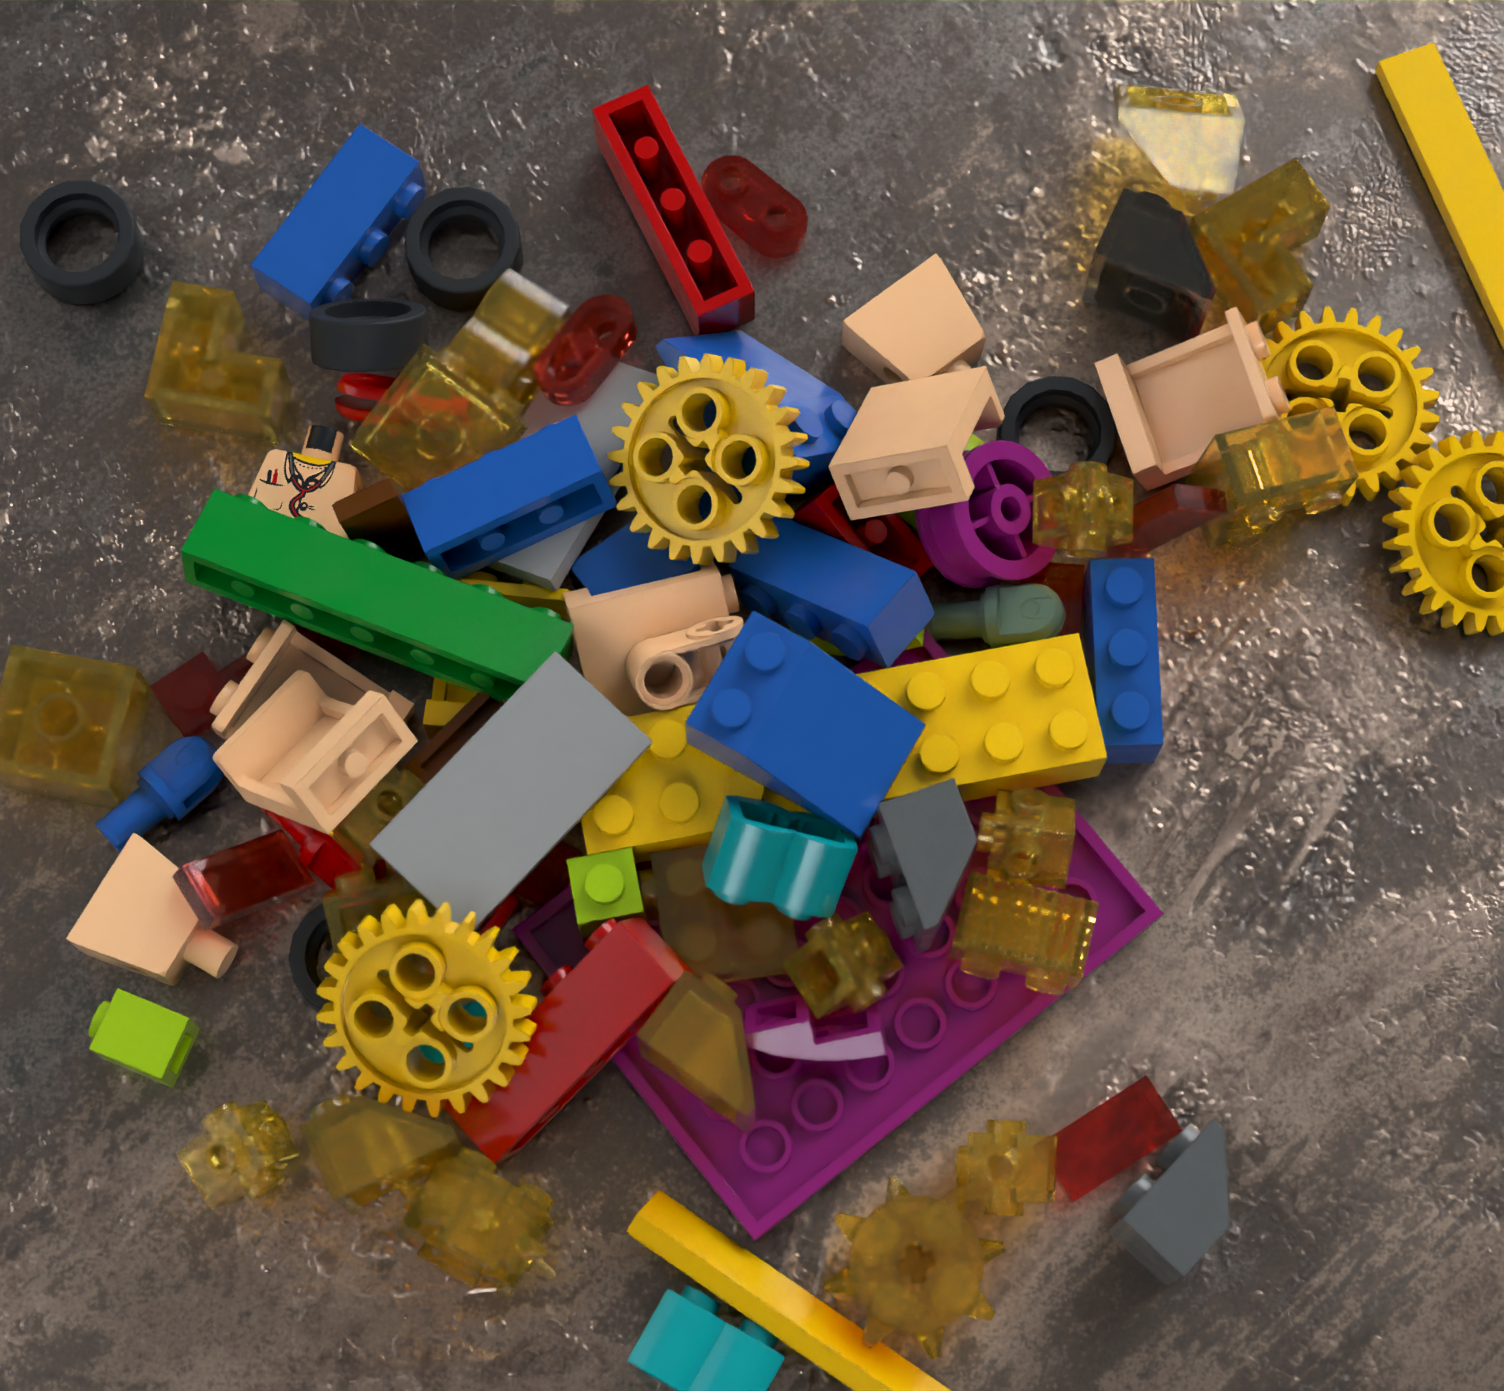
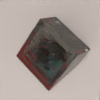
M1124 188L1094 251L1082 300L1180 342L1199 336L1217 289L1183 212L1172 208L1166 199L1155 193L1146 191L1136 193Z

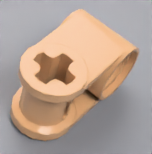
M739 616L712 618L699 622L690 628L654 638H647L637 643L629 651L625 668L626 675L640 699L649 707L658 710L673 709L699 701L720 666L722 658L724 659L744 626L743 618ZM659 661H668L674 664L673 673L667 682L658 686L644 684L646 671L651 665Z

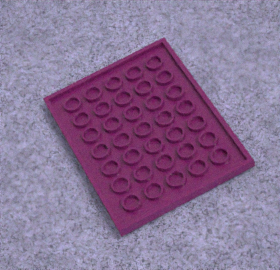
M925 629L923 646L904 650L889 668L946 658L948 655ZM864 659L852 668L851 671L855 674L886 668ZM1056 784L963 801L975 832L977 843L969 867L930 950L918 954L911 937L904 940L900 939L889 909V903L893 901L891 891L893 887L890 878L887 876L878 879L868 854L866 842L871 841L869 827L874 826L875 818L871 820L860 840L855 837L858 850L832 917L812 916L809 920H798L784 915L771 902L750 901L746 905H735L723 901L713 893L712 889L706 887L701 866L706 850L635 863L645 921L695 975L611 1060L754 1243L1157 922L1164 914ZM571 885L512 929L515 937L548 979L567 964L574 969L589 953L588 949L584 946L588 938L582 939L578 927ZM809 992L814 1016L879 1002L885 1028L887 1055L840 1061L806 1060L769 1054L747 1047L744 1038V1006Z

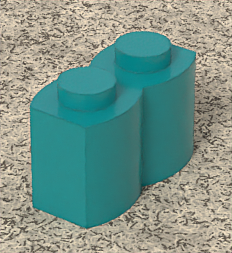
M726 796L701 866L706 887L712 889L713 893L723 901L735 905H746L750 901L771 902L775 904V907L781 913L798 920H809L812 916H833L858 846L854 836L813 813L787 811L771 803L748 797Z
M686 1285L681 1295L667 1289L627 1362L675 1391H767L785 1356L774 1350L779 1338L747 1319L743 1320L739 1329L715 1316L721 1304L695 1288Z

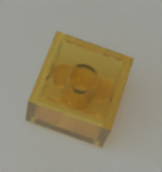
M11 644L0 685V787L113 808L120 805L125 799L152 689L138 667Z

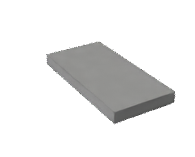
M567 345L504 447L538 432L546 425L558 423L576 414L609 484V479L623 472V463L608 459L607 453L623 449L625 442L611 432L612 426L629 427L632 420L624 412L621 405L623 402L641 405L644 400L638 391V382H648L660 386L657 374ZM609 485L615 496L620 487ZM605 512L494 562L487 567L557 592Z
M555 651L369 845L437 910L444 902L450 903L451 921L460 924L470 911L475 912L476 923L473 930L475 932L645 753L653 741Z

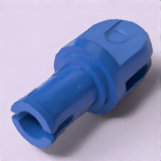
M200 736L183 737L169 745L150 763L137 772L140 779L136 783L139 787L114 810L112 809L101 820H98L95 826L120 853L133 832L142 837L165 817L169 820L175 817L180 821L210 795L223 779L224 773L213 760V755L217 751L215 745Z

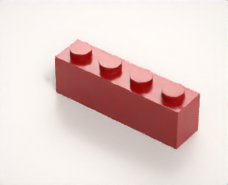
M645 85L593 108L596 142L694 335L728 332L755 320V290L649 85Z
M642 916L617 922L614 918L606 921L584 943L589 953L574 969L569 964L563 966L542 985L539 991L545 998L531 1014L524 1017L537 1024L531 1039L522 1042L529 1051L521 1066L512 1065L515 1073L506 1087L494 1083L495 1091L485 1104L471 1093V1102L466 1111L461 1114L455 1110L449 1099H446L443 1108L493 1164L518 1154L695 975Z

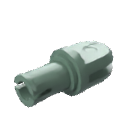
M1021 583L988 586L985 593L981 594L980 600L944 603L930 602L935 615L926 624L925 629L936 642L983 637L984 642L989 643L990 647L994 649L1056 637L1063 628L1066 612L1060 597L1046 585Z

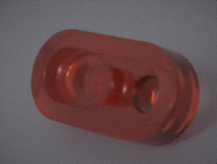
M736 155L723 156L715 159L706 167L701 179V188L717 219L760 254L771 258L788 257L796 253L803 246L808 232V215L805 207L796 197L744 157ZM735 177L742 184L736 189H727L721 185V182L726 178ZM781 214L788 219V222L783 226L777 227L769 224L767 219L771 215Z
M610 294L598 295L586 300L575 310L536 360L534 375L543 395L548 401L559 406H572L584 402L596 392L636 340L638 328L632 311L625 300ZM611 332L609 336L601 337L605 333Z

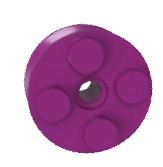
M990 441L972 450H964L962 455L975 486L969 500L916 509L918 534L926 554L945 578L968 588H985L999 584L1004 580H1020L1037 574L1053 558L1062 534V504L1051 473L1032 451L1012 441Z

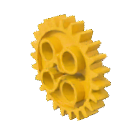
M1326 306L1317 324H1314L1311 317L1305 311H1301L1295 321V331L1280 321L1277 323L1272 334L1274 341L1265 338L1271 356L1261 359L1267 379L1278 376L1285 393L1293 400L1288 401L1291 411L1281 415L1288 436L1260 446L1253 457L1252 463L1256 466L1271 460L1276 466L1269 481L1274 484L1286 475L1292 477L1294 481L1291 495L1297 497L1306 485L1315 487L1316 503L1322 505L1330 490H1337L1342 505L1348 506L1356 488H1359L1362 495L1369 502L1373 501L1379 492V481L1390 490L1396 489L1402 480L1399 474L1400 471L1413 464L1418 466L1419 462L1416 454L1430 448L1433 440L1426 433L1434 431L1440 416L1427 410L1435 406L1440 393L1431 389H1422V387L1428 383L1434 371L1432 368L1427 367L1414 369L1413 363L1421 352L1419 346L1411 347L1404 351L1397 347L1403 334L1402 329L1398 328L1386 337L1379 333L1381 316L1376 315L1364 327L1358 325L1356 308H1351L1344 322H1336L1331 307ZM1301 363L1315 365L1321 370L1324 378L1320 380L1305 378L1299 373L1296 365ZM1370 374L1382 381L1385 390L1371 391L1365 388L1358 376ZM1330 399L1340 401L1339 409L1344 413L1334 411V403ZM1380 411L1389 412L1391 418L1387 419ZM1291 420L1304 421L1312 427L1315 436L1311 438L1296 436L1290 431L1287 422ZM1353 431L1367 433L1374 439L1376 448L1362 449L1352 442L1349 433Z
M704 354L701 363H699L696 358L682 356L679 357L678 372L671 367H657V378L660 386L639 381L637 388L644 401L641 405L623 402L621 405L624 412L632 419L629 427L612 426L611 432L625 441L623 449L607 453L608 459L623 463V472L609 479V485L626 487L628 492L616 505L617 509L620 511H637L638 514L632 521L629 529L637 533L651 531L647 546L650 549L665 550L669 547V559L687 561L691 556L693 564L711 565L714 556L718 562H736L737 549L742 554L758 553L756 535L767 539H776L779 536L772 518L776 516L793 519L795 515L791 507L784 501L787 493L804 494L805 488L801 484L791 479L793 471L805 469L810 465V461L795 457L793 454L794 447L808 440L807 434L791 432L788 428V425L800 414L799 409L787 406L778 407L787 390L783 386L772 384L764 387L768 372L752 367L746 372V361L728 357L725 363H723L722 356ZM713 399L717 414L714 423L707 429L704 424L703 413L708 402ZM675 418L686 436L681 435L674 427L673 420ZM669 444L672 449L673 459L671 466L664 473L661 468L660 457L665 446ZM752 446L756 453V465L752 473L746 476L742 468V459L746 450ZM702 448H709L710 451L706 454ZM709 466L713 472L705 471V468ZM729 484L735 485L742 494V501L739 504L738 497ZM708 491L712 507L708 517L703 520L699 514L698 505L703 493Z
M1472 430L1461 435L1460 442L1452 435L1437 442L1438 451L1430 447L1419 452L1416 456L1421 467L1413 464L1401 470L1399 474L1409 487H1398L1388 493V497L1399 505L1401 509L1382 517V522L1398 529V536L1383 542L1382 545L1385 549L1400 551L1402 559L1394 563L1389 568L1390 573L1408 572L1411 580L1405 585L1401 593L1403 596H1408L1421 591L1425 595L1419 610L1422 615L1442 608L1441 627L1449 628L1455 626L1463 619L1465 635L1480 633L1486 625L1490 636L1504 633V432L1498 430L1489 434L1483 442L1480 432ZM1483 476L1491 480L1496 488L1497 497L1495 503L1490 502L1482 492L1481 481ZM1452 487L1456 488V498L1451 494ZM1436 512L1441 513L1448 520L1450 525L1448 540L1442 538L1434 527ZM1486 527L1489 533L1482 540L1480 533ZM1474 563L1479 564L1487 575L1485 591L1481 590L1472 578Z
M416 900L409 908L406 919L395 904H391L382 913L381 923L369 914L357 926L358 934L348 931L337 945L341 953H333L323 967L333 977H326L317 988L316 994L331 1002L324 1004L316 1018L317 1021L336 1025L323 1040L324 1047H344L346 1052L335 1067L338 1071L357 1066L361 1074L354 1088L358 1091L366 1088L372 1082L381 1086L378 1094V1104L381 1106L385 1105L395 1093L402 1096L403 1111L406 1115L411 1114L419 1100H425L431 1116L438 1117L445 1106L446 1099H449L459 1114L464 1113L471 1102V1093L485 1104L495 1091L494 1083L506 1087L515 1073L512 1065L521 1066L529 1051L522 1042L531 1039L537 1024L524 1017L532 1013L537 1004V997L519 994L518 992L526 986L531 978V973L524 970L510 971L509 965L519 950L515 946L498 952L492 946L500 931L497 926L488 929L481 936L474 932L476 913L470 911L461 923L458 924L451 921V908L448 902H444L434 917H428L422 900ZM408 954H421L428 958L433 964L435 973L427 974L415 969L410 963ZM380 970H387L390 977L382 976ZM471 998L480 1002L485 1008L487 1016L476 1017L467 1013L462 1007L460 999ZM367 1001H378L386 1005L391 1011L393 1019H381L374 1015ZM425 1003L434 1009L429 1014L422 1012L420 1009ZM464 1042H472L473 1047L467 1048L464 1046ZM419 1045H430L438 1049L443 1055L445 1062L436 1063L428 1060L421 1053Z

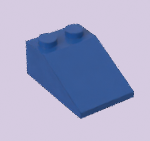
M741 330L662 339L655 346L666 366L674 368L677 372L679 357L696 358L701 363L704 354L722 356L723 363H725L728 357L746 361V372L751 367L768 372L764 387L772 384L783 386L787 390L778 407L787 406L798 408L800 411L798 417L788 425L789 431L804 433L808 436V440L793 448V454L795 457L810 461V465L805 469L793 471L791 479L801 484L805 488V492L818 490L826 482L833 479L828 466L857 414L856 410L845 401L842 394ZM713 399L708 402L703 413V420L707 429L712 426L717 414ZM752 446L746 450L742 459V468L746 476L752 473L756 465V453Z
M754 610L751 612L685 722L687 744L859 840L877 812L878 804L884 800L926 725L812 642Z

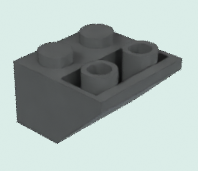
M954 778L879 803L874 826L869 827L871 841L866 842L872 866L878 879L889 876L893 887L891 890L893 901L889 903L893 923L901 940L912 938L917 954L930 950L969 867L977 843L975 832Z
M1214 1119L1200 1132L1189 1124L1154 1160L1163 1169L1158 1177L1153 1181L1144 1173L1110 1208L1119 1219L1107 1232L1166 1287L1183 1278L1230 1227L1224 1128Z

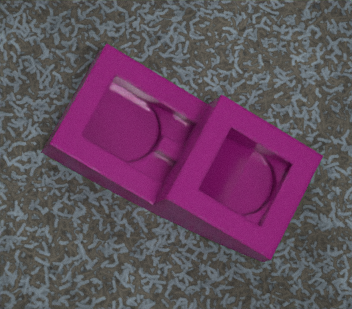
M809 992L744 1006V1038L747 1047L769 1054L806 1060L840 1061L887 1055L885 1028L879 1002L814 1016Z

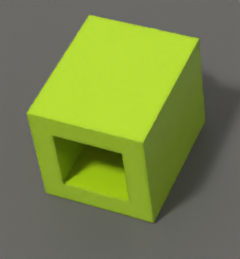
M632 847L566 859L576 917L582 939L589 938L602 924L612 918L620 922L642 916L645 920Z
M117 988L111 1002L103 1001L92 1018L88 1035L94 1039L89 1049L104 1060L173 1088L201 1028L184 1015Z

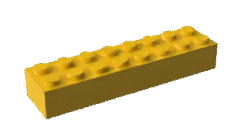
M1079 633L856 674L926 724L925 729L882 802L952 778L955 779L963 801L1099 776L1107 759ZM696 704L627 717L653 741L652 745L581 819L587 856L632 847L634 862L639 863L707 850L726 796L753 798L779 806L787 811L811 812L687 744L685 722Z

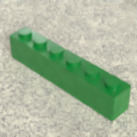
M214 488L180 550L185 580L189 584L285 619L291 623L469 691L490 695L491 699L501 703L500 699L507 701L555 651L567 662H569L572 656L574 624L566 622L558 613L548 608L538 606L529 608L510 601L490 586L483 584L471 586L445 576L440 569L422 561L410 563L386 554L381 547L365 539H354L352 541L333 534L310 518L303 516L288 517L268 509L261 501L246 494L233 496Z

